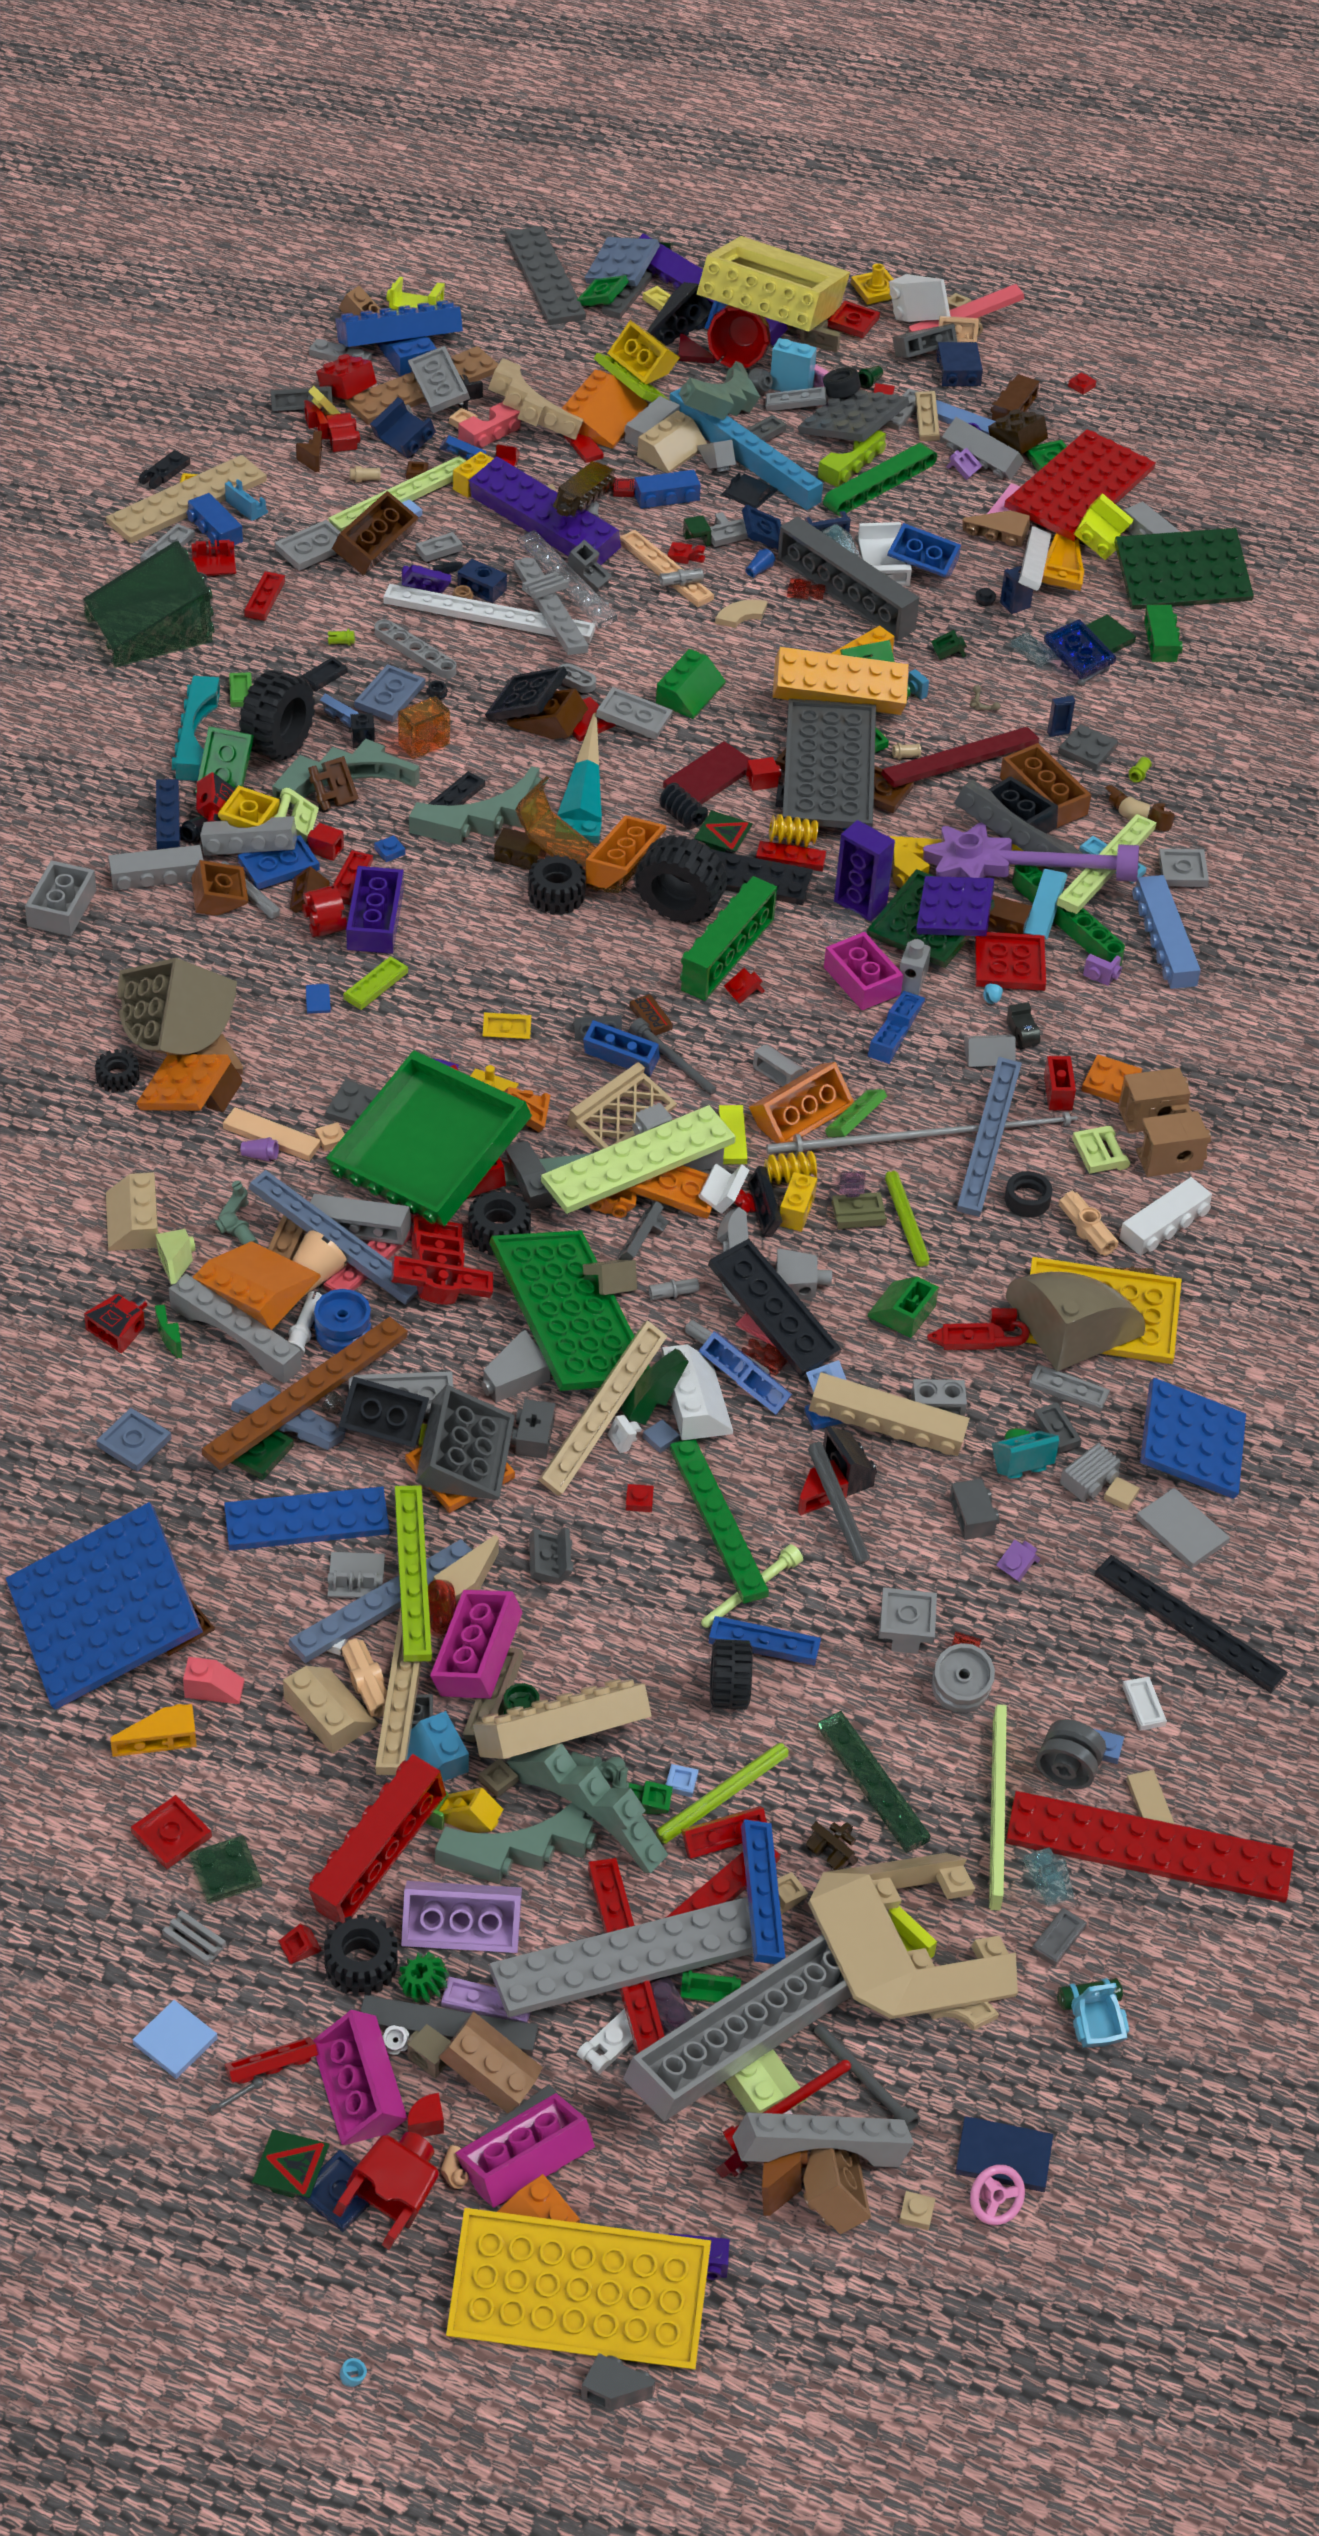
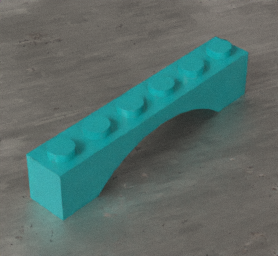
M193 676L192 683L187 685L188 699L184 700L185 713L181 714V726L183 727L178 729L179 742L175 743L176 757L172 758V771H176V779L198 781L204 749L198 743L194 734L200 722L210 712L218 708L220 697L219 677Z

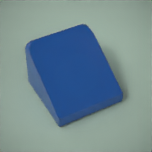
M329 984L306 985L307 1014L331 1013Z

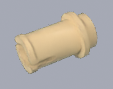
M897 743V745L892 747L893 758L898 760L902 758H920L921 746L920 744L901 745V743Z

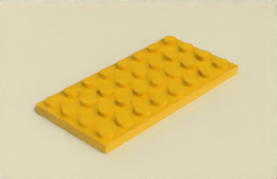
M464 2208L446 2336L596 2357L600 2353L606 2357L611 2355L625 2361L695 2370L711 2240Z

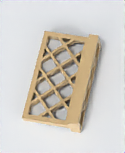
M637 1062L572 1108L567 1125L573 1130L578 1128L602 1150L609 1147L602 1140V1136L616 1137V1143L614 1144L635 1136L633 1130L631 1132L619 1131V1124L633 1125L636 1112L649 1108V1106L636 1105L637 1098L650 1099V1107H653V1100H662L667 1104L664 1108L668 1113L676 1108L677 1103L644 1074L645 1067ZM644 1083L650 1089V1093L637 1092V1086ZM632 1097L633 1105L620 1104V1098ZM603 1110H616V1117L603 1116ZM620 1110L633 1111V1119L620 1118ZM588 1121L599 1122V1129H590L585 1123ZM603 1122L616 1123V1131L602 1130Z

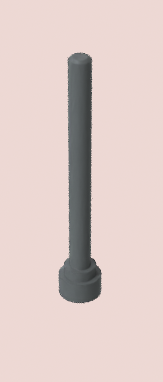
M637 1018L629 1028L631 1034L659 1044V1052L710 1095L716 1092V1087L651 1032L649 1024L643 1018Z
M818 2024L814 2028V2033L841 2061H850V2070L894 2115L893 2119L905 2120L909 2132L918 2125L921 2117L912 2108L902 2107L823 2024Z

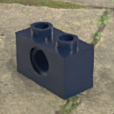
M471 559L458 571L457 586H468L473 595L494 603L507 590V574Z

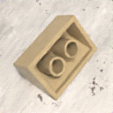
M677 410L638 437L637 457L666 473H671L699 453L697 445L707 444L694 420Z
M154 1172L129 1174L106 1192L108 1251L157 1248L155 1234H158L155 1174Z
M305 1666L283 1679L284 1699L332 1754L378 1726L376 1720L370 1716L368 1711L330 1668Z

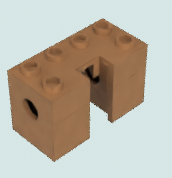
M1180 1068L1124 1075L1118 1109L1128 1133L1143 1131V1146L1136 1148V1152L1146 1177L1202 1170L1204 1160L1207 1159V1146L1211 1142V1134L1209 1129L1205 1128L1199 1111L1192 1112L1188 1103L1191 1093L1188 1088V1080L1186 1077H1183Z

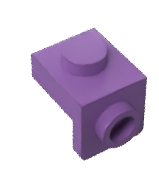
M1090 954L1086 959L1083 975L1108 986L1113 979L1117 980L1122 971L1120 966L1121 957L1116 956L1110 963Z
M1014 1540L996 1566L1020 1582L1034 1561L1038 1563L1041 1559L1035 1554L1037 1549L1026 1541L1021 1544Z

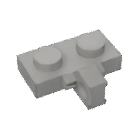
M723 512L715 514V525L710 527L712 530L711 542L714 547L749 539L744 519L728 521Z

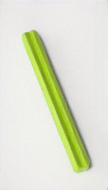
M895 1170L892 1172L888 1171L885 1174V1181L914 1260L918 1267H926L929 1265L930 1258L899 1174Z

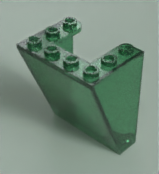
M179 541L171 543L83 598L85 618L88 623L96 621L106 638L107 649L112 650L111 663L114 668L213 642L212 634L215 633V629L211 621V617L214 616L213 608L210 604V599H213L211 588L205 585L203 575L197 572L195 562L189 559L187 549H183Z

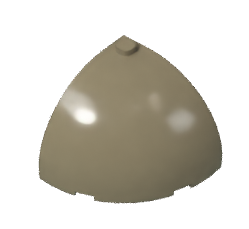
M179 958L120 970L117 995L118 999L122 1002L119 1016L124 1031L134 1044L155 1053L182 1055L200 1051L212 1044L225 1029L236 997L237 981Z
M1041 1272L1017 1278L1007 1288L1006 1299L1012 1308L1017 1309V1315L1028 1326L1031 1335L1056 1371L1143 1336L1145 1333L1144 1317L1125 1296L1107 1284L1085 1275L1070 1272Z

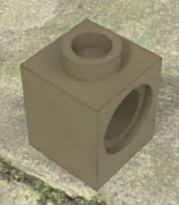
M426 2024L420 2032L418 2030L415 2031L408 2039V2059L436 2078L447 2066L438 2057L450 2043V2040Z

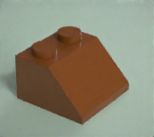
M199 860L191 877L196 913L218 916L248 903L244 867Z
M808 2150L798 2151L770 2162H764L762 2179L763 2216L772 2215L802 2190V2178H804L808 2164Z

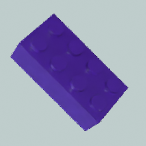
M856 820L841 834L834 902L870 922L887 906L895 845L894 839L859 820Z
M357 867L346 928L347 950L393 954L404 893L403 869Z

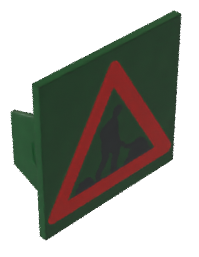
M711 810L694 839L705 843L710 849L722 852L729 850L736 853L753 823Z
M272 2129L252 2184L270 2188L273 2193L294 2198L295 2195L310 2198L330 2144Z

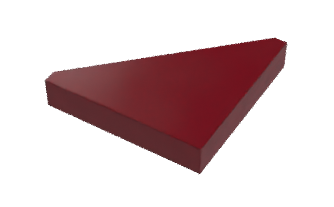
M680 334L678 353L680 358L678 361L714 364V355L686 335Z

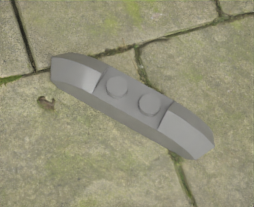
M740 1207L730 1210L719 1225L717 1239L723 1244V1252L749 1238L747 1215ZM722 1283V1286L728 1297L736 1305L743 1308L740 1305V1303L735 1299V1297L730 1293V1291L725 1287V1285Z

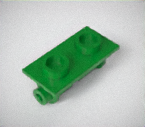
M689 1970V1972L684 1971L680 1999L717 2003L740 1988L741 1978H736L734 1975L733 1977L693 1973L692 1970Z

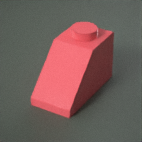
M188 1657L183 1677L184 1696L190 1699L240 1704L245 1681L244 1678L217 1660Z

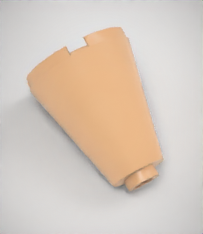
M314 1230L309 1231L305 1235L292 1261L321 1275V1278L305 1295L338 1273L347 1264L345 1263L347 1259L339 1247L331 1240L327 1244L321 1239L324 1235Z

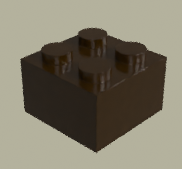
M1019 409L1010 411L1008 415L996 419L993 424L988 426L991 437L1018 451L1020 454L1048 439L1045 415H1039L1035 412H1022Z

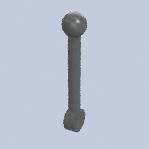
M1102 664L1099 670L1085 678H1079L1077 681L1078 685L1084 686L1093 677L1102 672H1108L1110 666Z
M260 2077L254 2078L250 2085L222 2102L212 2104L208 2108V2112L211 2116H214L223 2107L251 2090L262 2088L264 2084L263 2079Z

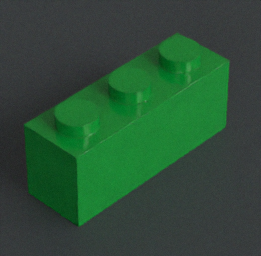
M1146 605L1144 625L1152 662H1177L1178 655L1182 654L1183 643L1179 641L1180 629L1176 627L1177 614H1173L1172 605Z

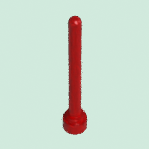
M840 2061L763 2113L784 2114L851 2069L850 2061ZM732 2125L723 2131L726 2140L735 2152L738 2150L733 2140V2135L739 2125L736 2127Z

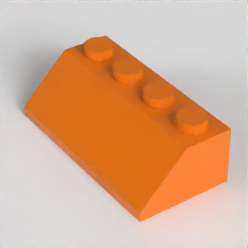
M625 815L586 859V883L599 888H608L626 876L645 855L649 846L665 832L666 825Z
M830 1062L820 1064L752 1104L749 1106V1109L760 1130L775 1143L793 1142L794 1134H800L802 1137L841 1114L854 1100L837 1063Z

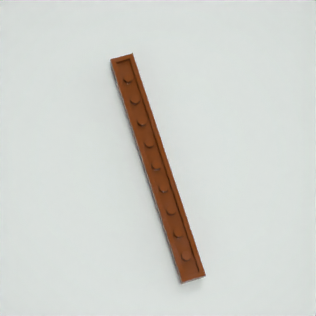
M388 1317L202 1448V1456L221 1470L406 1339L408 1330L391 1317Z

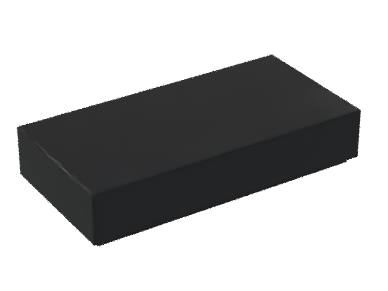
M332 657L301 675V678L306 680L311 689L316 692L348 673V667Z

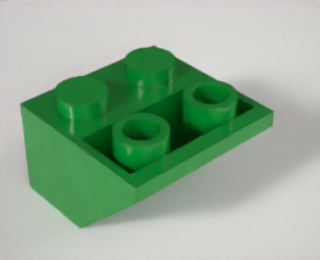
M918 1276L894 1281L869 1311L867 1317L912 1338L936 1307L939 1287Z

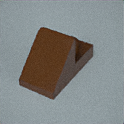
M314 431L313 439H309V443H296V459L314 472L320 473L322 431Z

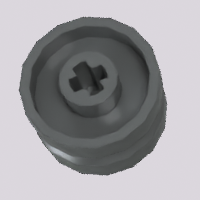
M1070 1719L1057 1720L1051 1724L1036 1757L1037 1768L1053 1783L1070 1789H1085L1092 1784L1098 1766L1107 1750L1106 1743L1096 1730L1082 1722Z

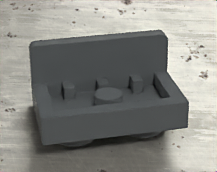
M564 1527L558 1535L538 1529H533L529 1533L531 1578L560 1585L567 1576L571 1575L573 1561H571L572 1539H570L569 1528Z

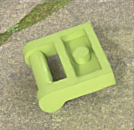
M284 788L280 794L281 802L278 813L274 817H286L290 802L294 804L291 816L295 818L297 836L301 835L304 841L307 842V836L313 830L319 808L292 789Z
M1112 1126L1073 1132L1072 1140L1089 1174L1116 1168L1124 1170L1130 1166L1128 1157L1123 1155L1115 1139V1131ZM1102 1140L1107 1142L1114 1157H1110Z

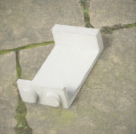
M901 522L859 523L858 543L862 559L900 585L910 586L911 565L887 556L901 528Z

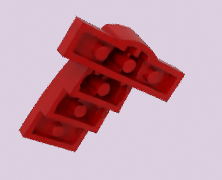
M413 1217L412 1258L394 1256L392 1260L391 1282L417 1286L420 1298L428 1302L444 1305L454 1304L459 1293L491 1298L493 1293V1272L463 1267L465 1253H463L464 1238H462L463 1224L448 1222L444 1227L436 1222L432 1224L424 1217Z

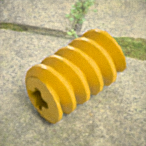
M778 814L776 817L772 815L769 826L770 842L774 840L775 836L778 837V843L780 844L784 838L787 840V845H790L793 839H795L796 846H799L801 841H804L806 848L810 842H813V845L816 842L818 833L817 820H813L810 824L806 818L801 822L799 817H795L792 821L791 816H786L783 819L782 814Z
M808 1151L806 1157L803 1152H798L796 1157L793 1153H788L786 1158L784 1154L780 1153L777 1156V1160L774 1154H770L768 1159H765L764 1167L767 1169L770 1182L772 1178H775L777 1185H780L782 1177L789 1184L794 1172L808 1176L814 1175L817 1178L816 1157L812 1151Z

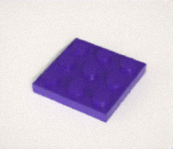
M925 876L916 927L917 934L986 936L994 891V878Z

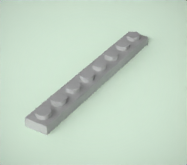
M526 557L514 560L513 568L523 583L544 576L534 558ZM556 592L537 599L532 597L567 655L588 653V643Z

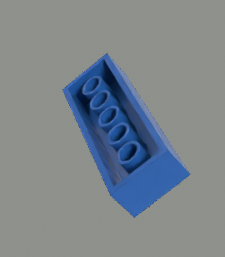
M441 300L436 302L437 305L420 303L417 304L418 307L416 308L404 305L399 306V310L382 308L379 309V313H372L371 310L361 311L360 315H353V313L341 314V318H335L338 343L351 347L463 331L461 309L459 306L454 305V302Z

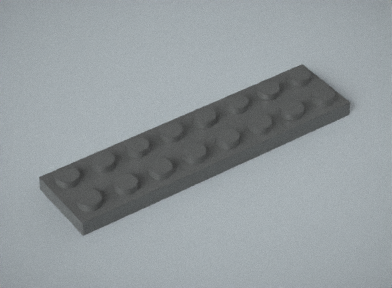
M533 226L526 229L505 231V238L547 324L554 325L586 320V313L580 301H577L578 297L543 227Z

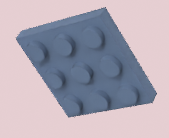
M607 237L584 277L586 282L591 284L595 279L626 275L629 281L626 286H637L660 246L658 239Z

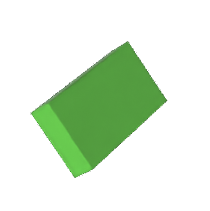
M229 673L231 707H243L244 697L247 696L248 689L252 686L251 673Z

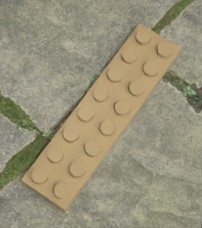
M240 455L106 516V523L131 544L188 518L189 500L210 493L220 503L226 500V482L230 481L233 487L236 488V479H239L242 482L243 490L246 491L266 482L267 475L246 457Z

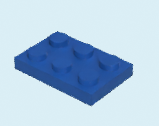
M301 835L297 836L294 850L249 852L238 855L239 864L241 867H244L246 875L258 890L293 879L309 866L316 871L320 870V863Z

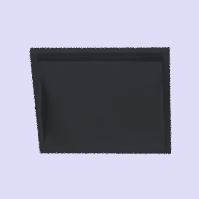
M738 473L731 479L730 486L721 495L757 509L778 489L747 474L741 476Z

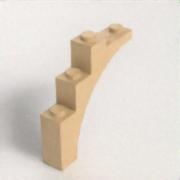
M502 358L494 371L488 390L505 396L503 404L520 411L517 419L537 426V424L576 440L584 419L559 408L543 398L525 382L520 372L521 365Z

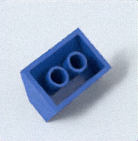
M903 523L887 556L946 578L951 576L959 560L961 544Z

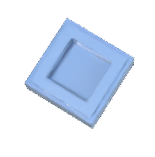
M671 1764L666 1785L673 1787V1794L692 1797L699 1770Z

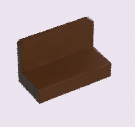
M311 866L294 877L290 909L295 913L300 912L302 904H305L303 893L330 886V881Z

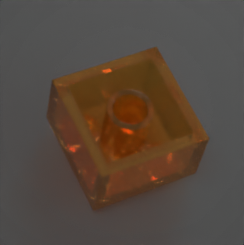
M436 696L398 711V745L412 759L424 756L429 752L450 744V710Z

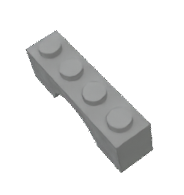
M294 816L273 817L262 825L250 828L234 827L228 824L227 821L204 822L200 836L204 855L294 850L297 831Z

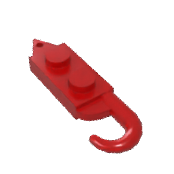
M1012 1321L1013 1326H1018L1022 1330V1334L1016 1337H1005L1002 1328L994 1323L943 1324L942 1328L928 1334L927 1340L944 1347V1350L995 1349V1347H1016L1024 1344L1029 1338L1030 1331L1028 1326L1020 1321Z

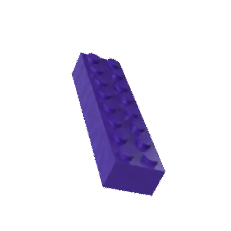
M498 456L469 480L472 498L568 557L570 552L583 540L587 541L600 553L597 563L600 565L621 548L620 535L617 528L585 509L575 517L558 514L556 512L557 509L553 507L558 494L556 491Z

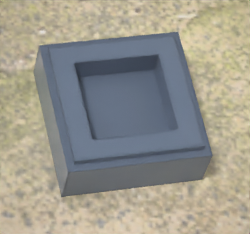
M663 1419L643 1432V1439L659 1453L669 1448L670 1444L678 1442L680 1437Z

